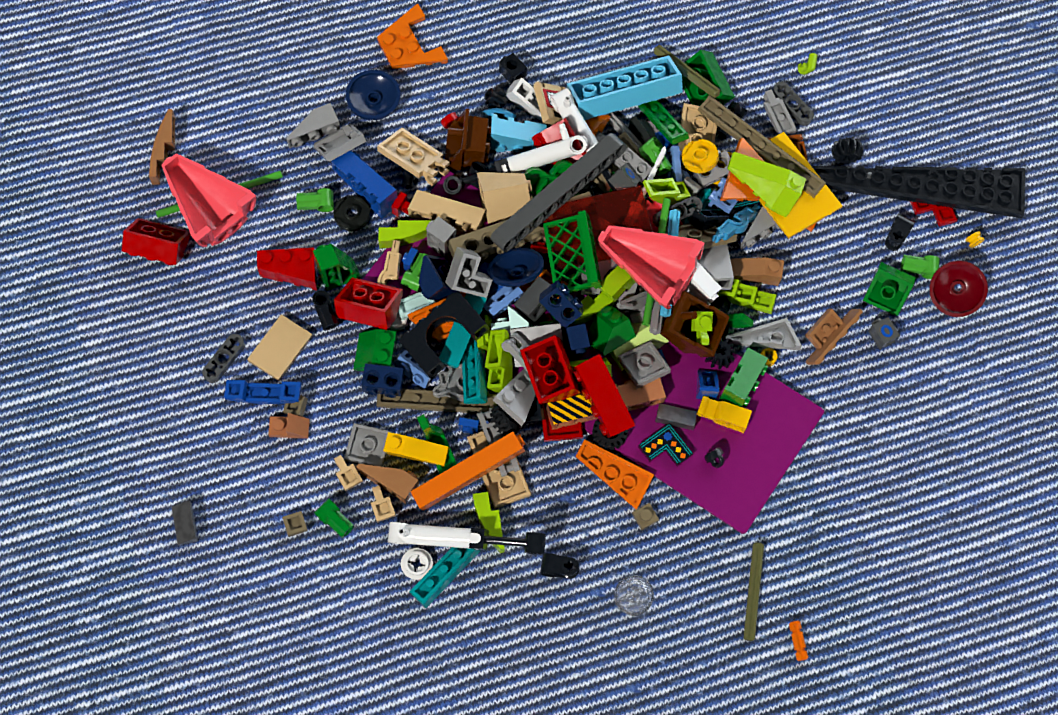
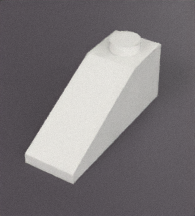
M523 78L513 81L505 92V96L517 107L542 121L534 88ZM554 113L555 117H560L559 113Z

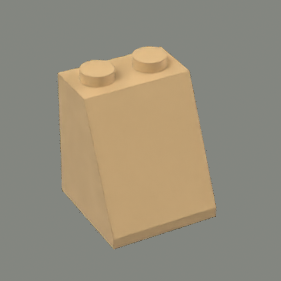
M477 173L483 209H486L488 224L509 219L533 198L529 195V192L532 191L531 182L526 179L524 173Z

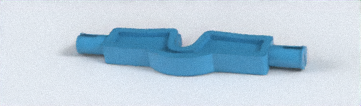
M756 204L752 208L745 207L743 210L735 213L732 220L727 219L717 228L716 234L712 236V241L717 243L721 239L728 240L734 234L746 231L748 224L756 218L757 212L760 211V205Z

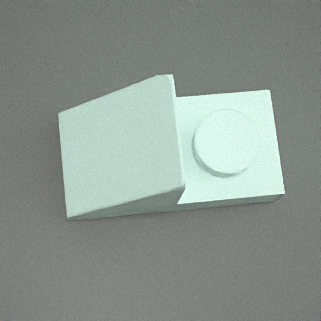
M508 306L509 321H507V318H498L496 323H490L491 330L533 326L532 322L513 306Z

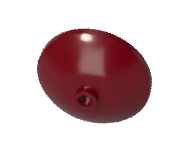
M958 260L948 262L936 270L930 281L929 292L933 304L942 313L953 317H964L976 312L983 305L988 293V284L985 275L977 266L967 261ZM956 284L961 285V289L958 291L954 290Z

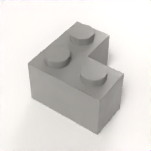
M461 247L456 248L445 281L452 290L487 298L493 280L486 273L477 271L481 257L475 251Z

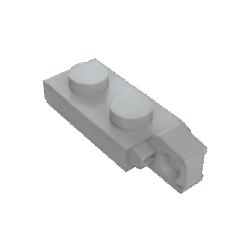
M772 89L765 91L763 95L765 102L763 104L777 135L785 132L786 135L796 133V127L783 100L779 97L776 98Z

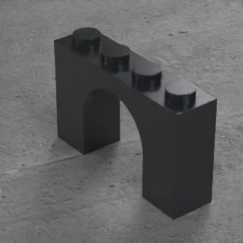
M459 291L450 294L444 303L436 306L431 314L419 320L417 325L412 330L406 331L399 340L431 379L446 367L431 347V337L438 326L446 322L459 323L475 341L490 330V327Z

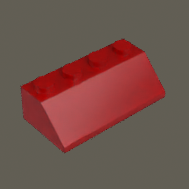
M600 354L573 367V376L577 383H581L583 387L581 392L585 400L589 399L592 405L590 410L594 418L598 417L601 423L599 428L604 436L607 435V438H610L636 426Z

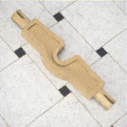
M393 240L392 249L386 255L384 270L378 277V284L387 285L388 280H397L399 278L402 254L399 253L401 241Z

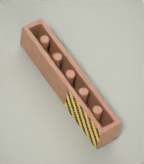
M660 378L638 389L632 380H628L619 386L615 384L628 411L664 403L666 399ZM577 394L565 400L547 403L546 410L552 430L562 428L563 426L575 425L579 422L583 423L598 419V417L594 418L590 410L592 405L589 399L585 400L583 394Z

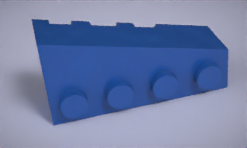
M350 150L331 161L333 170L359 197L368 203L369 207L381 219L392 211L391 206L398 196L397 190L361 160L355 151L352 152Z

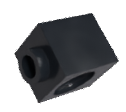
M514 53L504 56L499 62V72L510 84L517 79L527 76V67Z

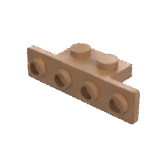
M827 309L805 334L816 348L805 362L808 365H818L823 362L824 356L836 347V342L848 333L850 326L859 320V316L863 311L861 309H851L841 320L833 309Z

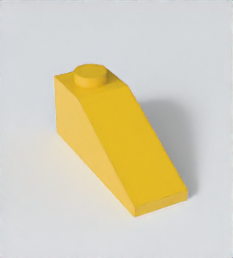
M388 432L383 451L392 456L445 466L449 447Z

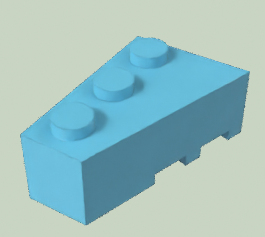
M492 114L491 150L496 152L513 151L515 153H522L535 149L536 147L531 137L545 130L547 125L526 120L524 123L515 122L514 118L511 117L505 120L497 118V114Z

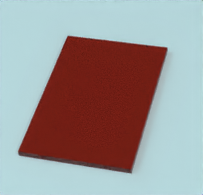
M641 185L566 202L543 222L548 223L578 215V212L585 210L590 216L598 262L611 259L600 247L598 241L600 233L603 230L605 231L608 226L642 229L645 232H653ZM577 221L571 222L566 229L574 232L578 227ZM557 226L549 228L550 235L556 237L560 228ZM564 231L559 240L566 244L571 235ZM574 238L570 247L577 250L581 244L580 240ZM556 243L552 250L558 255L564 246ZM567 249L562 258L569 262L574 252ZM578 255L572 264L579 267L583 264L584 258ZM559 260L555 266L556 270H563L567 264Z

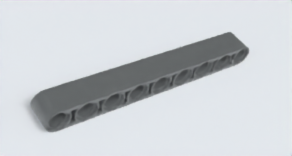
M608 134L492 233L491 241L503 252L511 250L625 152L627 145L615 134Z

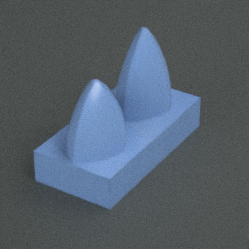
M671 146L666 149L665 156L672 166L671 170L666 173V178H673L675 182L683 181L687 176L690 178V175L681 169V165H683L682 151H680L679 146Z

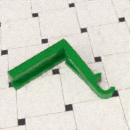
M424 414L417 417L423 430L425 441L449 447L445 466L436 465L439 473L441 474L455 466L457 461L442 428L430 424Z

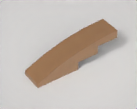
M168 109L162 120L153 144L149 178L152 185L160 184L161 164L168 158V151L175 150V115L172 109Z

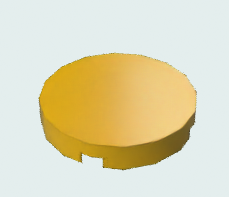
M705 139L689 142L682 151L683 165L690 172L706 173L712 170L719 160L716 145Z

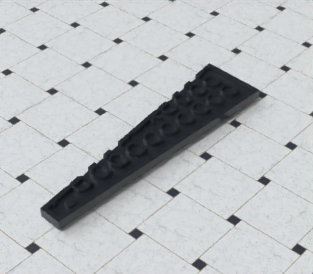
M812 166L819 177L826 182L827 187L833 190L1023 218L1025 212V168H1002V170L985 168L980 170L974 169V167H967L966 169H957L956 167H893L891 169L882 168V166H875V168H865L864 166H857V168H848L846 166ZM868 172H872L871 178H867Z

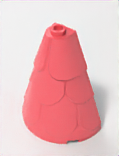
M174 154L161 164L171 193L176 198L190 234L197 244L202 247H207V244L217 245L232 236L247 221L248 218L246 216L249 210L253 211L255 207L256 195L251 190L206 169L205 166L179 154Z
M608 226L598 237L600 247L621 269H624L639 286H642L659 305L666 309H671L670 304L674 306L678 302L682 291H685L697 269V259H701L705 245L704 242L698 239L645 232L642 229Z

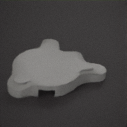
M460 363L458 368L455 369L446 365L449 371H441L438 374L440 384L433 388V396L436 398L451 397L457 401L464 402L462 364Z

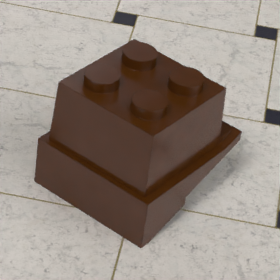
M465 109L457 121L453 120L447 132L445 160L450 162V165L446 167L447 169L461 170V167L470 168L474 161L483 164L484 161L488 162L491 126H488V118L469 116V109Z
M682 291L678 302L674 306L672 305L671 316L666 317L660 334L683 353H693L700 357H714L729 316L688 292ZM696 311L713 312L712 331H707L709 345H701L696 342V331H691L692 319H696L698 316Z

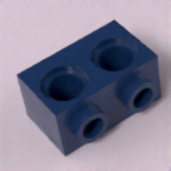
M558 280L540 293L539 302L564 328L568 327L583 313L582 302L577 297L574 298L570 294L569 288ZM553 294H558V295H560L561 297L558 298V299H555V298L552 297V295H553ZM565 308H572L573 311H572V312H566L564 309H565Z
M585 324L567 327L563 330L567 354L572 353L573 356L581 355L590 347Z
M365 364L361 384L363 392L368 395L384 394L389 398L401 397L405 376L404 368ZM371 378L378 379V381L373 384L368 382ZM391 380L397 381V384L394 386L388 385V382Z

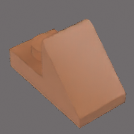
M288 413L287 417L270 416L268 435L269 437L308 439L310 419Z

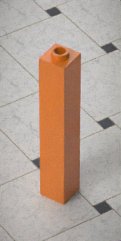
M511 432L410 492L419 509L425 511L524 453L525 449L523 446L526 443L520 434L517 436L514 432Z

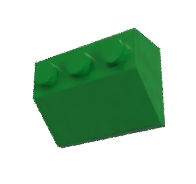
M700 50L684 62L720 89V95L714 99L722 105H725L735 97L713 52ZM682 75V87L690 103L700 106L709 95Z

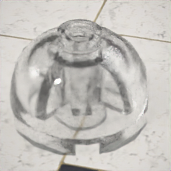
M638 575L626 576L620 580L614 592L615 605L621 612L630 616L644 614L649 610L654 599L652 585L647 579Z

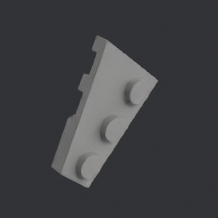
M523 369L493 399L498 406L521 426L526 421L536 395L528 372Z

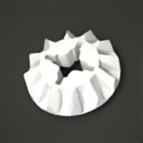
M421 548L408 550L401 559L403 573L412 580H421L433 567L431 555ZM419 556L420 563L424 566L418 567L416 572H414V565H411V563L416 562Z

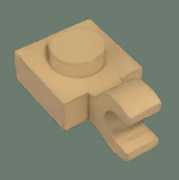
M341 455L334 458L336 465L340 469L336 476L345 491L363 482L353 464L347 466Z
M379 485L373 487L372 491L376 501L371 502V506L377 523L395 517L396 514L390 497L383 498Z

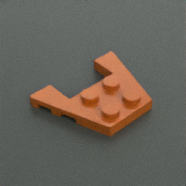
M419 4L412 7L377 36V41L392 69L415 67V65L420 64L427 66L432 65V63H448V58L441 46L424 53L410 26L425 20V15Z

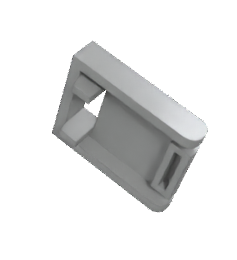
M350 123L315 142L314 149L327 161H332L365 143L366 139L363 133Z

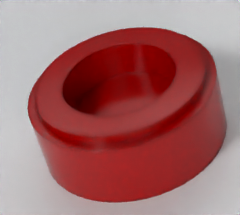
M453 112L445 116L440 123L445 129H448L453 120L457 121L459 117Z

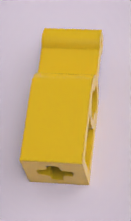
M703 396L697 415L711 419L721 426L744 433L752 411L725 401H716Z

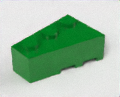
M324 244L313 250L318 273L326 291L347 284L352 277L362 278L354 259L334 245Z
M747 348L731 379L724 388L719 401H725L746 408L751 399L748 396L750 391L755 392L760 383L757 380L759 375L764 376L769 367L766 365L768 358Z

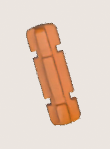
M792 621L789 623L790 631H792L791 636L794 650L797 651L795 653L797 661L807 660L808 654L805 651L806 645L803 632H801V622Z

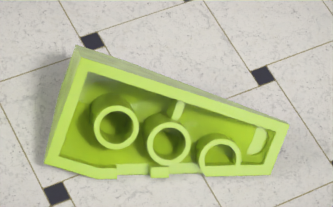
M737 152L732 153L727 167L743 184H747L753 190L752 193L756 197L759 196L766 202L765 206L783 217H787L801 196L806 178L791 170Z

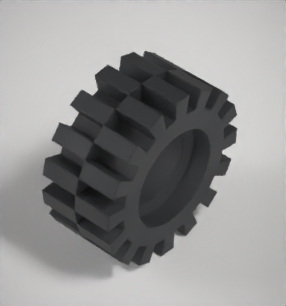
M495 405L491 409L490 417H493L491 423H495L493 427H498L499 430L497 432L499 433L503 431L504 436L511 432L517 434L528 422L526 420L521 426L513 418L510 421L505 414L506 412L500 406Z
M599 419L595 421L592 437H594V442L598 443L599 447L602 446L605 450L610 448V451H612L614 448H620L625 443L628 430L617 434L614 438H607L600 431L599 425L601 423Z

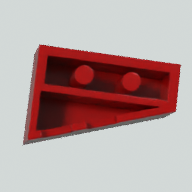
M314 247L257 251V269L260 277L279 282L285 281L317 291V267L313 253Z

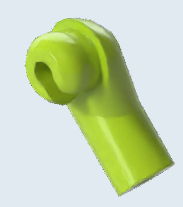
M810 53L807 63H803V65L801 63L798 64V72L806 75L814 71L818 55Z

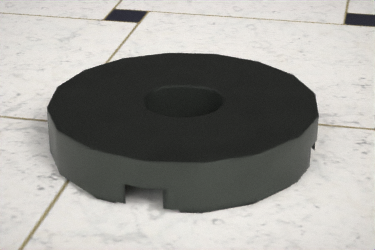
M351 195V197L345 196L336 203L333 213L335 222L341 229L358 231L368 224L371 211L368 203L363 198ZM349 210H356L357 214L350 217L347 215V212Z

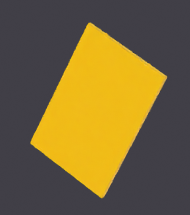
M785 132L770 139V141L819 177ZM826 184L815 198L803 190L787 217H783L765 206L766 202L761 198L759 199L760 203L788 239L843 207Z

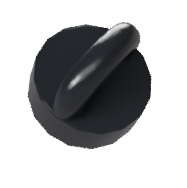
M718 447L705 455L704 459L707 463H711L713 467L720 468L724 464L722 456L724 452Z

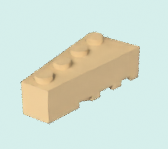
M417 190L408 207V216L417 220H435L439 216L456 229L457 236H461L484 227L486 209L437 196L427 191Z

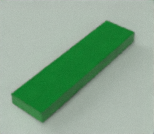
M658 100L638 106L672 145L689 139L686 130Z

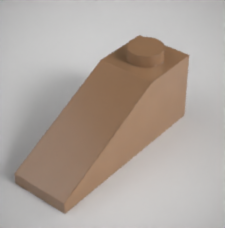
M771 258L730 259L734 279L778 286L782 279L784 260Z
M358 464L356 466L358 473L379 485L405 504L412 496L410 491L419 486L418 476L409 470L406 472L403 469Z

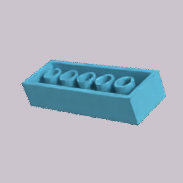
M669 55L567 83V89L571 92L575 105L584 120L683 93L682 74Z

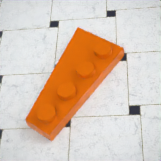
M584 439L575 457L637 510L654 474Z

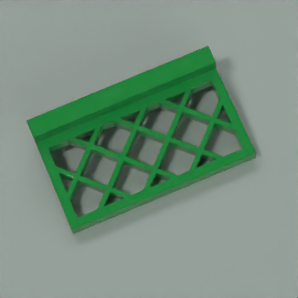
M585 210L580 211L578 215L544 223L543 227L553 283L557 280L560 282L562 278L570 281L567 286L570 293L592 287L595 289L603 287L590 216ZM577 221L578 227L574 232L566 229L571 222ZM557 226L560 228V231L556 237H553L549 233V228ZM564 231L571 235L566 244L559 240ZM574 238L581 242L577 250L570 247ZM556 243L564 246L558 255L552 250ZM567 249L574 252L569 262L562 258ZM578 255L584 258L580 268L572 264ZM559 260L567 264L561 273L555 267ZM570 266L578 270L573 279L565 276ZM583 273L587 276L588 283L578 284L575 281Z

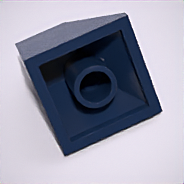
M425 255L423 257L418 284L422 289L423 296L427 299L439 300L457 292L445 283L451 266L446 257Z

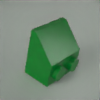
M880 262L863 301L898 316L914 285L915 277Z
M612 305L602 308L601 311L594 315L587 333L590 345L603 356L636 337L630 319Z
M375 329L359 333L353 370L364 371L365 364L393 367L397 345L396 331Z

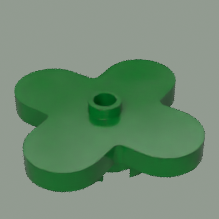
M566 159L560 160L554 164L549 172L539 167L527 169L524 174L526 179L530 180L532 191L529 193L533 194L532 197L534 198L574 163Z

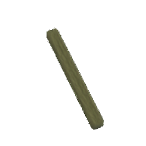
M658 45L654 48L655 55L659 58L669 55L680 73L713 98L720 95L718 87L663 46Z
M754 543L752 548L743 637L746 641H754L756 634L764 544Z

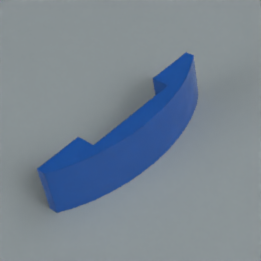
M226 380L224 399L254 404L296 403L300 399L302 383L282 381V384L247 383L245 380Z

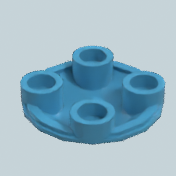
M491 108L480 112L482 118H488V121H492V114H497V118L508 120V117L516 118L514 113L502 108Z

